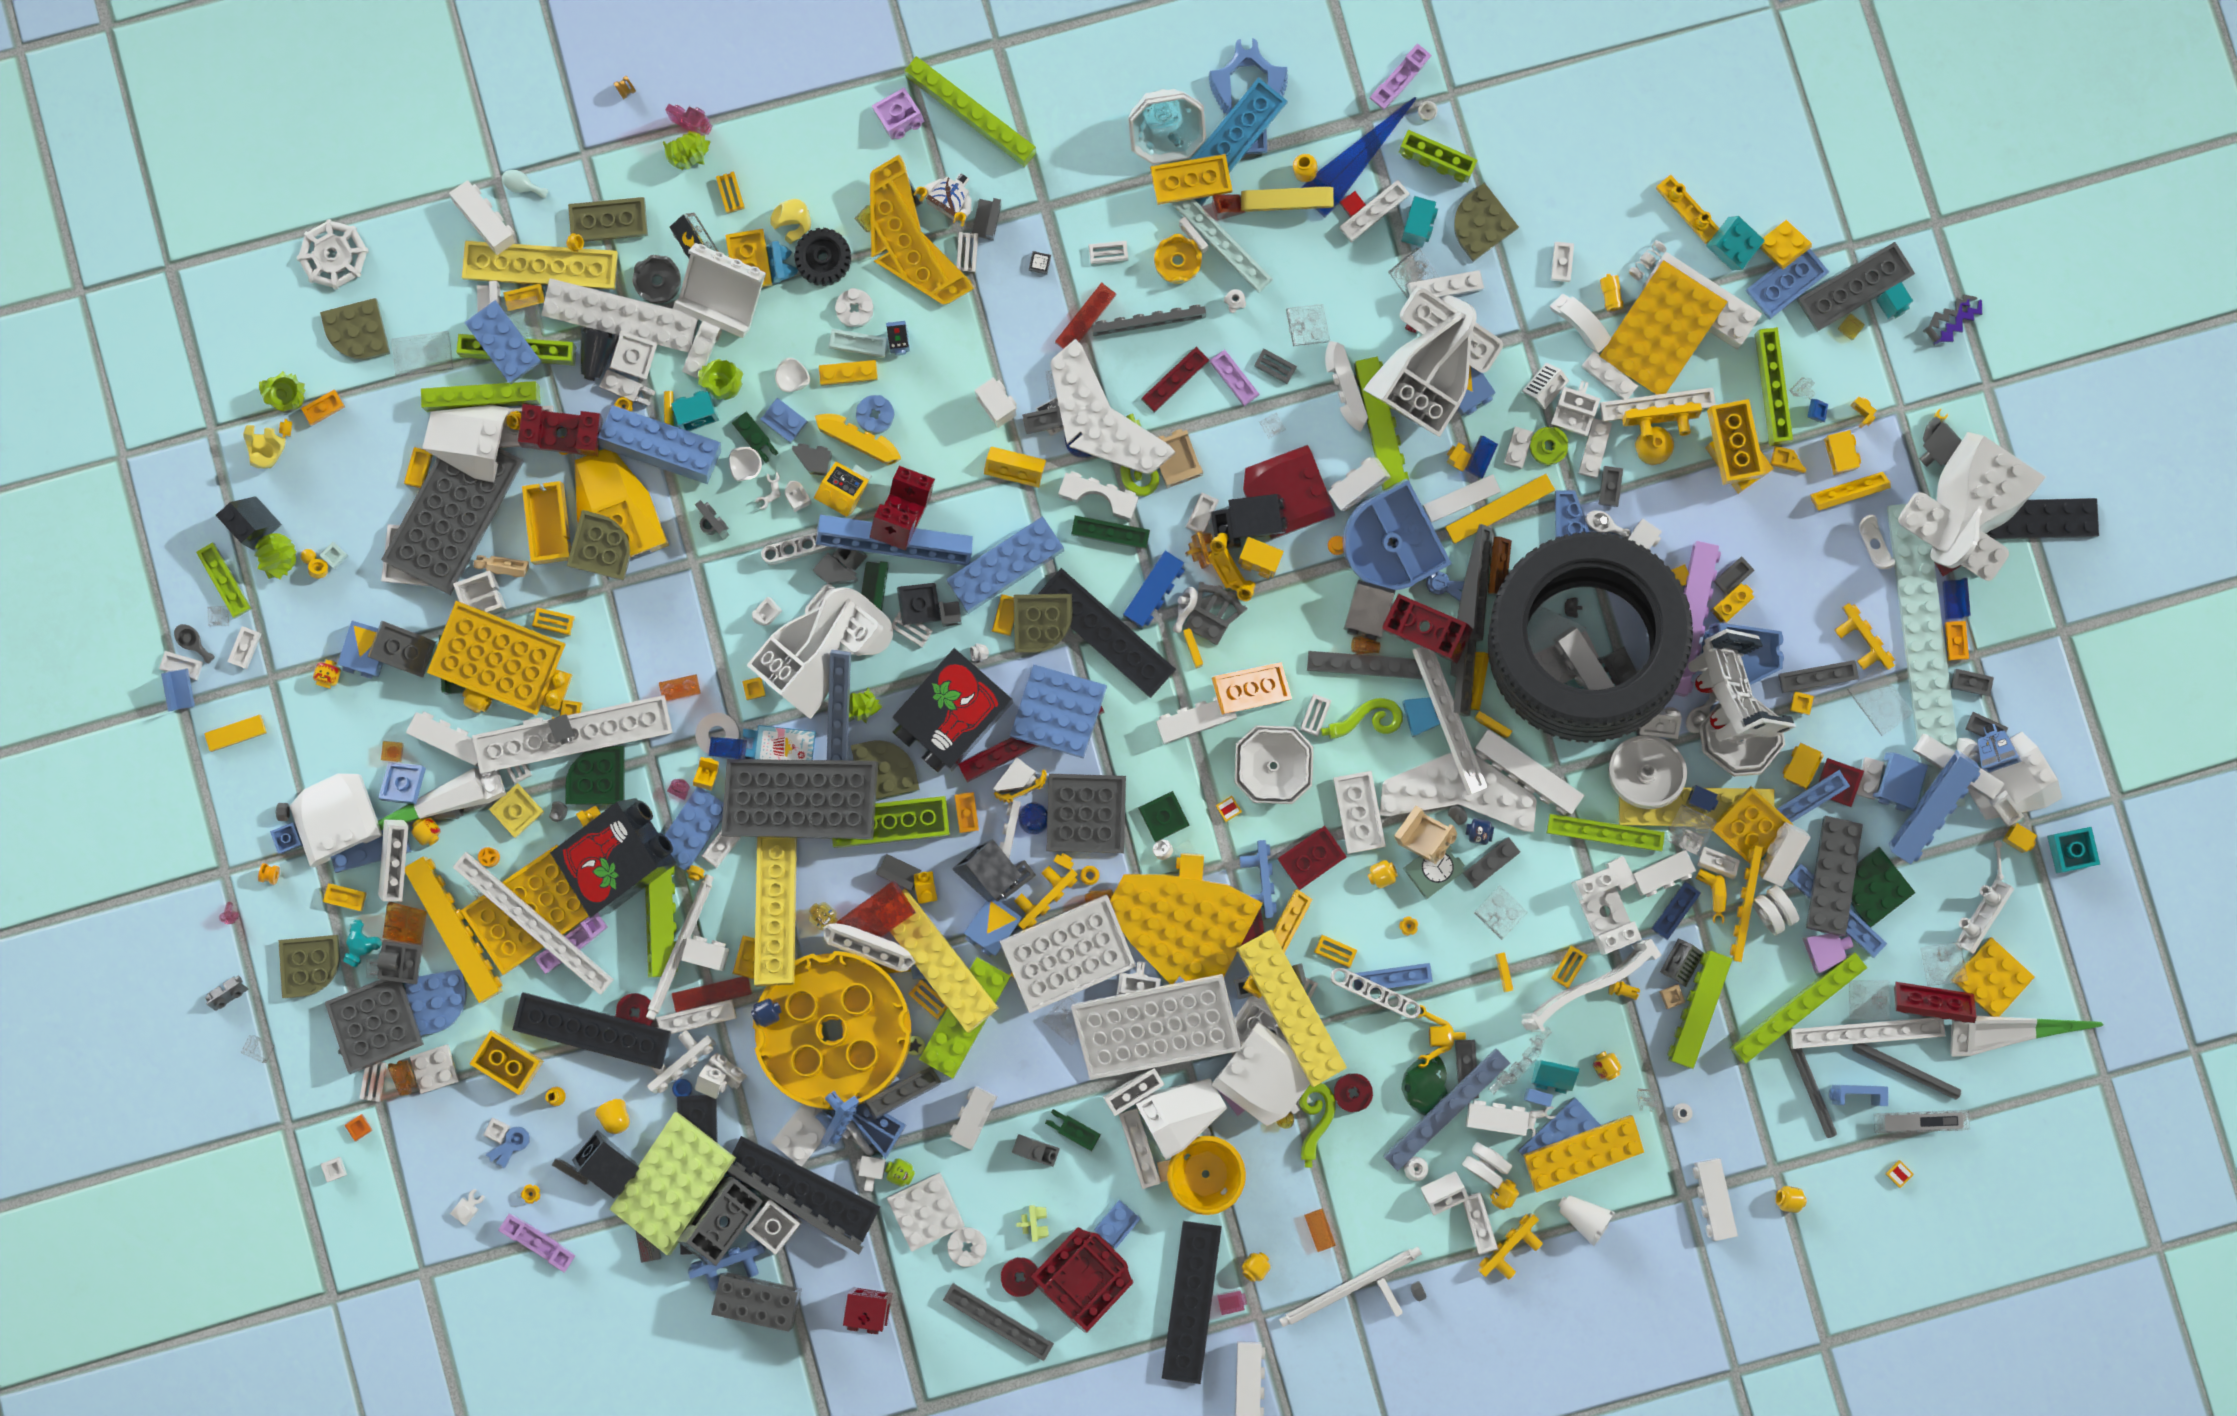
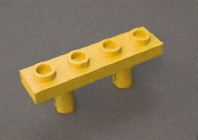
M1671 174L1656 186V190L1702 241L1707 244L1719 230V227L1711 219L1710 213L1704 212L1686 192V187L1678 183Z
M1688 402L1677 406L1670 404L1659 408L1652 406L1641 410L1636 408L1625 411L1622 419L1623 426L1639 425L1642 440H1650L1653 438L1652 423L1677 421L1680 436H1687L1691 433L1688 419L1699 418L1702 406L1701 403L1694 404L1693 402Z
M1850 603L1843 606L1842 609L1848 616V620L1834 629L1836 634L1841 639L1854 629L1858 630L1871 648L1869 653L1857 661L1860 667L1864 670L1876 661L1881 662L1886 670L1894 667V657L1889 651L1885 652L1881 647L1884 645L1877 635L1873 636L1870 631L1872 627L1866 619L1863 621L1860 618L1859 614L1861 612L1858 607Z
M1048 866L1041 874L1053 885V889L1037 905L1031 903L1022 893L1014 900L1026 913L1024 919L1018 924L1023 930L1033 927L1037 923L1035 919L1038 915L1044 916L1050 910L1048 905L1053 900L1057 902L1064 895L1062 891L1067 886L1071 888L1078 881L1076 879L1078 874L1073 869L1065 877H1060Z
M1532 1213L1530 1215L1525 1214L1520 1219V1225L1516 1230L1512 1228L1505 1236L1507 1239L1502 1244L1500 1242L1497 1244L1498 1250L1493 1251L1494 1253L1489 1258L1485 1257L1479 1263L1480 1268L1478 1271L1486 1277L1496 1268L1508 1280L1511 1279L1516 1271L1504 1258L1522 1239L1534 1251H1537L1543 1243L1531 1232V1228L1539 1219Z

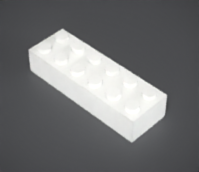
M1665 252L1642 286V289L1645 288L1661 262L1665 260L1728 301L1709 329V332L1738 350L1762 313L1671 254Z

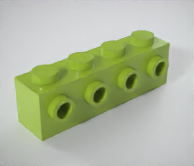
M1411 130L1407 131L1398 152L1405 159L1419 161L1420 165L1435 168L1442 175H1451L1456 181L1461 183H1468L1478 161L1473 157Z

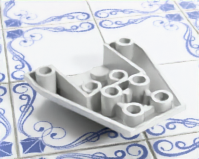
M1210 1078L1156 1090L1135 1103L1165 1160L1183 1151L1227 1109L1217 1089L1211 1085L1213 1082Z

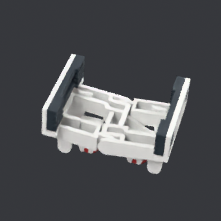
M1725 629L1704 640V652L1689 662L1688 669L1691 672H1702L1695 681L1697 690L1703 693L1714 692L1722 706L1721 709L1712 713L1710 717L1711 726L1714 729H1718L1716 732L1718 740H1729L1736 743L1755 736L1776 737L1796 727L1792 716L1783 715L1778 717L1768 715V712H1763L1756 699L1752 696V690L1741 657L1744 654L1747 655L1748 652L1751 653L1755 649L1763 647L1759 636Z

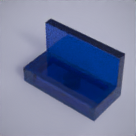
M1968 578L1943 581L1945 620L1965 619L1971 616Z

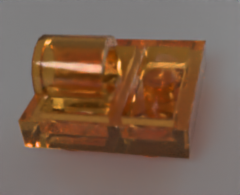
M389 901L386 908L382 938L422 945L427 911Z

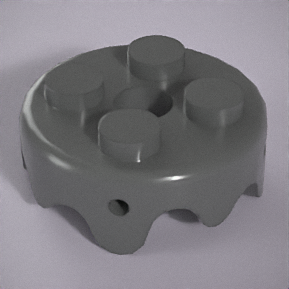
M650 255L647 259L636 263L633 285L639 296L645 301L662 304L670 301L677 295L681 287V274L676 264L669 257ZM661 276L663 281L661 284L655 285L652 282L653 278Z

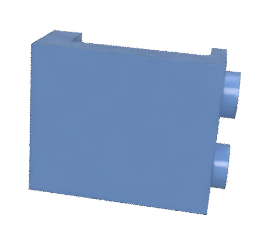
M1886 753L1884 760L1888 764L1879 792L1874 793L1873 797L1879 799L1878 802L1881 804L1896 805L1895 809L1906 812L1907 809H1915L1928 765L1897 753Z
M1832 1085V1089L1829 1090V1099L1835 1105H1845V1094L1852 1093L1871 1094V1105L1888 1106L1887 1086Z

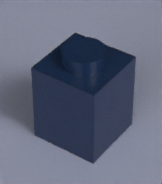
M1695 785L1692 787L1686 805L1709 813L1711 810L1714 811L1718 804L1716 799L1718 794Z

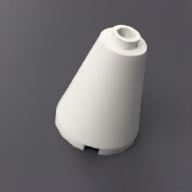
M1571 1195L1568 1198L1564 1196L1558 1205L1561 1208L1559 1212L1593 1246L1599 1241L1608 1227V1222L1615 1215V1212Z

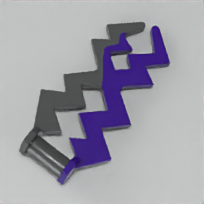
M1963 295V300L1957 298L1956 310L1944 308L1943 314L1935 312L1929 326L1923 332H1926L1931 338L1934 346L1939 342H1954L1953 331L1963 332V319L1974 321V314L1982 315V300L1978 301L1977 309L1970 308L1969 301L1976 300L1977 297ZM1962 306L1968 307L1967 312L1962 311ZM1949 315L1954 316L1955 324L1946 323V332L1941 330L1940 338L1932 327L1939 328V320L1949 322Z

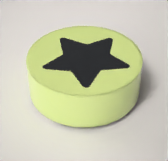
M911 1036L908 1053L919 1055L924 1051V1040L919 1036Z

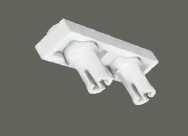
M1995 879L1991 887L1983 885L1980 888V894L1984 898L1971 919L1964 917L1959 921V926L1963 929V932L1955 944L1974 954L2014 891V888Z
M687 1030L682 1032L678 1038L688 1050L687 1053L669 1068H666L664 1064L662 1069L651 1067L658 1076L647 1085L649 1090L655 1094L664 1092L672 1080H678L684 1074V1070L695 1066L702 1055L709 1054L714 1049L713 1046L716 1045V1042L707 1035L697 1043Z

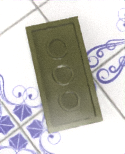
M644 197L568 204L570 234L581 235L584 242L648 236Z

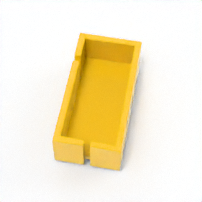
M561 481L543 483V487L540 484L522 486L531 562L534 565L568 561L572 547L568 541L570 539L564 484Z

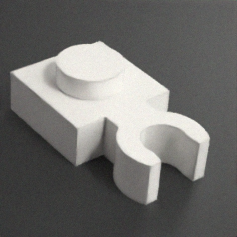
M476 1189L469 1193L468 1200L462 1198L450 1213L465 1226L479 1211L475 1205L483 1202L485 1199L484 1195L478 1200L474 1198Z

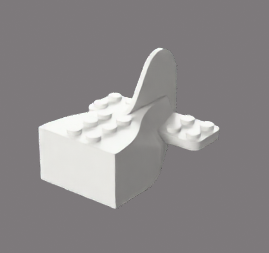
M1417 287L1402 308L1400 319L1423 335L1399 348L1372 377L1363 390L1420 427L1440 437L1465 396L1469 378V366L1481 373L1487 372L1501 352L1503 342L1500 338L1476 323V311L1467 302L1450 295L1439 298L1427 289Z
M1967 432L1941 473L1938 483L1937 501L1922 492L1915 493L1899 515L1898 522L1902 527L1932 546L1930 555L1934 562L1949 568L1962 565L1981 579L1990 581L1997 575L2007 560L2009 550L1985 533L1999 527L2012 518L2046 477L1987 437Z
M831 584L824 585L806 606V614L790 621L772 634L747 664L752 671L810 719L819 709L829 692L830 652L832 649L851 652V654L857 656L875 655L884 651L889 646L893 637V627L889 618L865 596L851 588L843 587L836 589Z

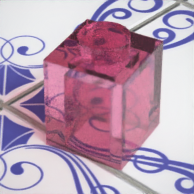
M1240 1289L1217 1294L1221 1315L1245 1310L1244 1305H1247L1245 1293L1241 1294Z

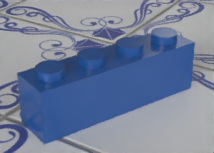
M1165 550L1123 613V617L1141 629L1145 625L1148 627L1154 618L1152 616L1154 610L1159 611L1164 603L1162 598L1166 593L1168 595L1171 593L1175 586L1172 583L1176 577L1180 579L1184 573V562Z

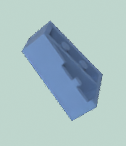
M864 1102L856 1107L857 1111L851 1116V1119L884 1158L887 1159L907 1125L889 1114H885L875 1120Z

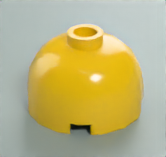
M1654 426L1652 427V439L1642 440L1640 433L1635 442V449L1639 459L1650 465L1664 463L1672 455L1674 449V439L1670 432L1665 428Z

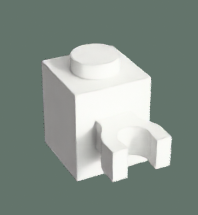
M863 1155L862 1159H858L856 1170L859 1171V1176L867 1177L865 1191H873L875 1178L883 1179L886 1159Z

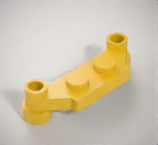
M1219 533L1210 543L1212 553H1210L1208 558L1225 588L1237 591V596L1240 600L1249 601L1254 594L1255 583L1250 580L1246 581L1226 548L1228 536L1225 533Z

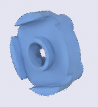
M882 395L868 396L856 408L857 422L867 432L880 434L887 431L892 425L895 415L892 404ZM873 410L880 411L878 419L870 417Z

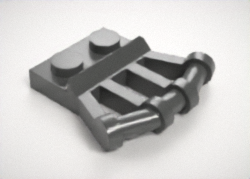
M1199 582L1197 603L1184 627L1186 629L1190 628L1195 634L1218 645L1229 624L1248 608L1239 602L1233 592L1229 593L1223 590L1222 586L1206 585L1204 582ZM1203 592L1214 593L1206 609H1203L1201 607ZM1218 596L1226 599L1216 616L1210 613V610ZM1231 603L1237 612L1225 621L1221 618Z
M1625 647L1597 658L1600 663L1605 664L1603 669L1606 673L1609 672L1610 680L1615 686L1624 683L1638 673Z

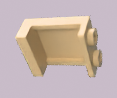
M1179 429L1172 432V435L1165 438L1164 435L1158 437L1169 444L1176 452L1159 467L1166 488L1203 476V470L1198 463L1187 430Z
M1415 806L1394 837L1398 845L1437 864L1439 859L1441 860L1444 857L1449 845L1455 842L1457 832L1453 825L1446 826L1425 815L1422 808Z

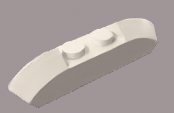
M1329 341L1325 354V364L1327 372H1334L1332 378L1335 386H1339L1340 392H1338L1340 402L1345 403L1344 406L1340 407V411L1345 420L1353 428L1361 432L1368 416L1344 345Z
M828 924L823 927L824 940L831 946L900 972L907 971L915 963L912 955L906 949L892 941L848 925Z

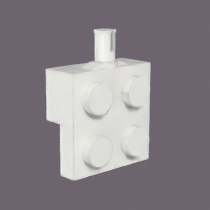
M1581 381L1578 391L1563 387L1551 422L1552 426L1585 437L1588 436L1601 399L1586 394L1588 382Z
M1137 962L1136 973H1119L1117 995L1160 987L1161 979L1145 975V962Z

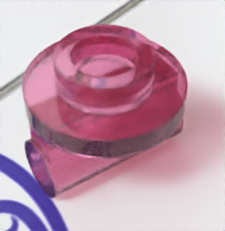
M674 779L667 792L685 800L690 786L684 779Z
M227 902L224 913L219 915V920L225 924H233L239 919V913L232 911V902Z

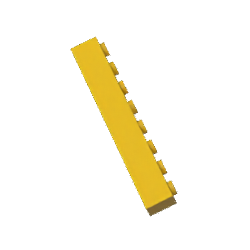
M423 856L407 865L405 873L479 1003H484L503 992L501 988L503 984L498 976L495 977L491 971L493 966L482 955L484 950L479 942L476 943L472 937L474 932L469 925H465L463 921L465 917L460 909H456L453 895L450 892L447 893L444 888L446 885L444 879L435 872V863L431 858L428 859Z

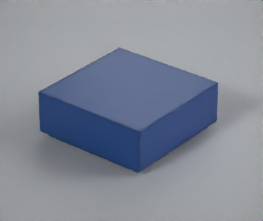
M1811 399L1808 418L1820 423L1825 422L1828 404L1818 399Z

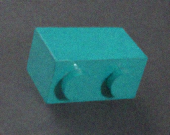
M1900 282L1886 290L1876 301L1887 319L1893 316L1896 319L1910 309L1909 305L1913 302V299L1903 283Z

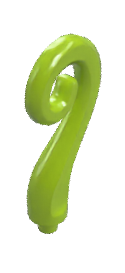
M1134 414L1126 416L1128 419H1130L1137 425L1141 426L1140 420H1135ZM1121 465V479L1127 490L1136 493L1137 496L1145 497L1157 489L1159 485L1157 470L1150 474L1151 480L1148 485L1138 486L1132 480L1130 468ZM1134 470V477L1137 481L1142 479V473Z
M1375 698L1358 707L1345 721L1328 724V728H1321L1322 736L1329 735L1330 739L1343 737L1350 733L1367 713L1377 708L1390 710L1393 714V721L1390 725L1383 726L1380 720L1386 716L1385 711H1378L1372 717L1374 729L1382 734H1391L1400 728L1403 722V712L1396 702L1386 698Z
M1322 1083L1315 1087H1312L1310 1084L1299 1099L1301 1109L1310 1115L1318 1114L1323 1107V1102L1316 1100L1314 1106H1309L1307 1103L1308 1096L1312 1093H1320L1325 1100L1323 1117L1306 1136L1301 1147V1160H1305V1168H1312V1160H1316L1317 1142L1329 1127L1335 1114L1336 1103L1334 1095L1330 1088Z

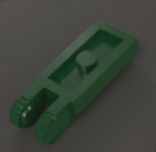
M747 411L732 422L741 436L760 455L765 463L769 459L761 449L766 445L775 456L778 454V451L770 443V439Z
M1052 1109L1051 1113L1057 1118L1063 1119L1064 1122L1061 1127L1051 1120H1046L1045 1124L1092 1152L1101 1134L1072 1117L1065 1116Z

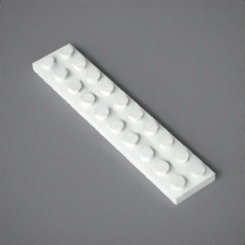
M665 695L567 715L575 736L572 737L571 742L561 745V742L556 743L548 720L472 735L479 771L482 774L671 734L673 732Z

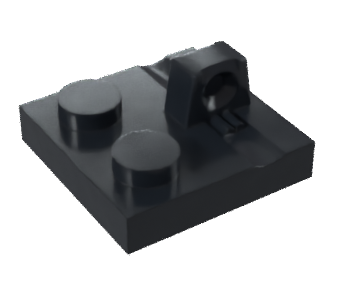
M935 583L897 587L903 626L941 621Z

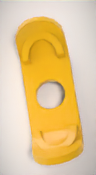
M1042 770L1041 777L1035 781L1036 785L1012 796L1009 793L999 794L994 792L996 799L999 798L1004 803H1010L1014 799L1033 790H1040L1047 780L1046 770Z

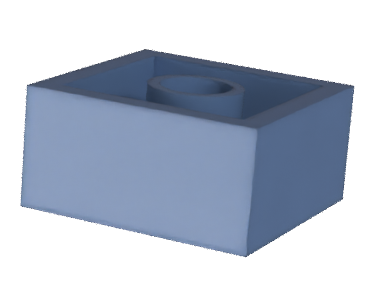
M293 822L270 831L278 854H284L303 846L296 824Z
M1526 1088L1523 1100L1550 1107L1553 1095Z

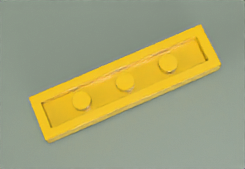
M1879 472L1810 494L1811 501L1819 511L1891 488V483L1883 472Z

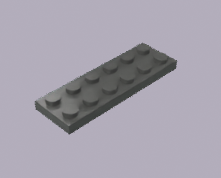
M1893 242L1798 298L1797 301L1816 332L1883 294L1886 290L1912 277L1915 272L1896 242Z
M1826 815L1823 817L1806 923L1807 929L1842 937L1846 936L1863 824Z

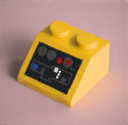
M836 461L822 480L814 499L847 517L855 510L869 479Z

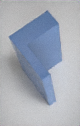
M188 668L161 673L168 712L194 707L195 703Z

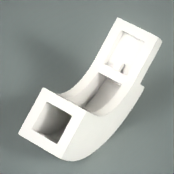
M1562 294L1550 305L1551 310L1567 320L1579 332L1585 344L1597 353L1603 350L1610 342L1611 337L1602 323L1585 305L1573 296L1569 298Z

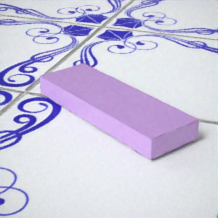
M1223 350L1209 361L1244 407L1259 396L1257 390L1226 350Z

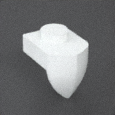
M790 481L787 484L785 496L794 512L812 504L811 499L800 482Z
M767 597L752 612V619L759 625L767 626L775 620L782 610L771 597Z
M1958 738L1957 750L1979 763L1978 744L1969 738Z

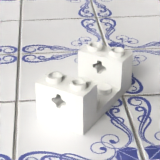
M1612 867L1571 883L1601 955L1642 940L1635 921L1630 922L1616 886L1619 883ZM1602 906H1607L1610 910V914L1607 917L1600 915L1599 911Z

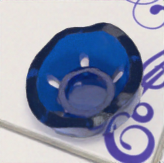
M1036 802L1025 804L1019 812V824L1022 830L1029 834L1043 832L1047 828L1048 812L1046 808Z

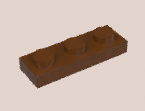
M1500 536L1494 537L1488 594L1496 596L1508 575L1512 544L1510 539Z

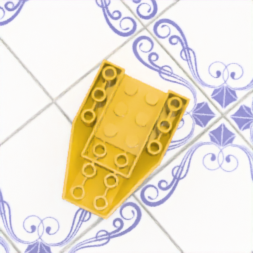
M602 449L599 451L598 457L587 455L575 460L578 523L582 510L604 515L615 521L628 538L630 558L649 550L652 553L669 546L650 493L617 453Z

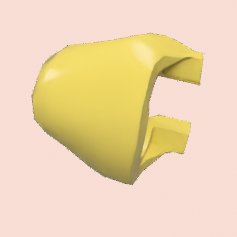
M791 199L780 203L774 209L770 224L775 230L785 225L800 224L798 229L789 231L785 236L784 240L792 244L810 230L811 217L803 201Z
M246 425L243 437L248 448L250 465L259 469L272 468L285 448L286 439L277 436L272 428H265L264 434H254L255 426Z

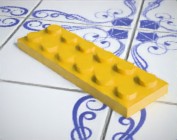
M1628 1115L1523 1154L1534 1191L1540 1192L1642 1154L1644 1149L1634 1117Z

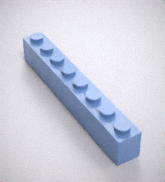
M826 515L819 516L816 545L965 566L970 563L973 536L916 528L905 551L870 538L873 522Z

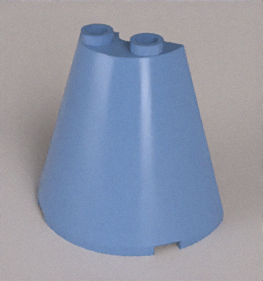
M1718 622L1711 624L1709 631L1704 633L1702 653L1704 652V640L1725 629L1759 636L1763 647H1759V649H1755L1751 653L1748 652L1747 655L1744 654L1741 657L1750 685L1783 669L1784 655L1779 649L1784 641L1782 631Z

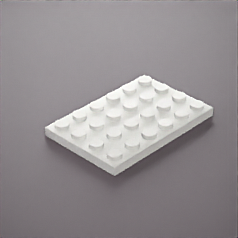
M1107 895L999 941L1029 1013L1136 967Z

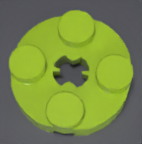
M1543 427L1532 436L1529 445L1531 455L1537 462L1545 466L1557 464L1567 454L1568 439L1564 432L1558 428ZM1546 441L1548 443L1551 441L1554 444L1552 451L1545 449L1546 445L1544 443Z

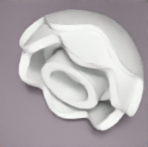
M1412 1157L1404 1165L1406 1177L1413 1181L1424 1179L1428 1174L1427 1162L1423 1158Z

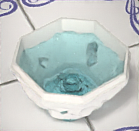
M1161 89L1146 93L1132 109L1128 118L1131 151L1153 165L1189 159L1206 139L1204 106L1197 99L1176 89Z

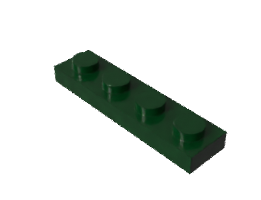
M1076 515L1071 532L1073 536L1147 549L1150 534L1149 529Z

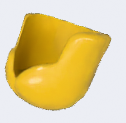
M613 1099L596 1109L595 1116L606 1132L620 1134L629 1127L630 1119L624 1100Z

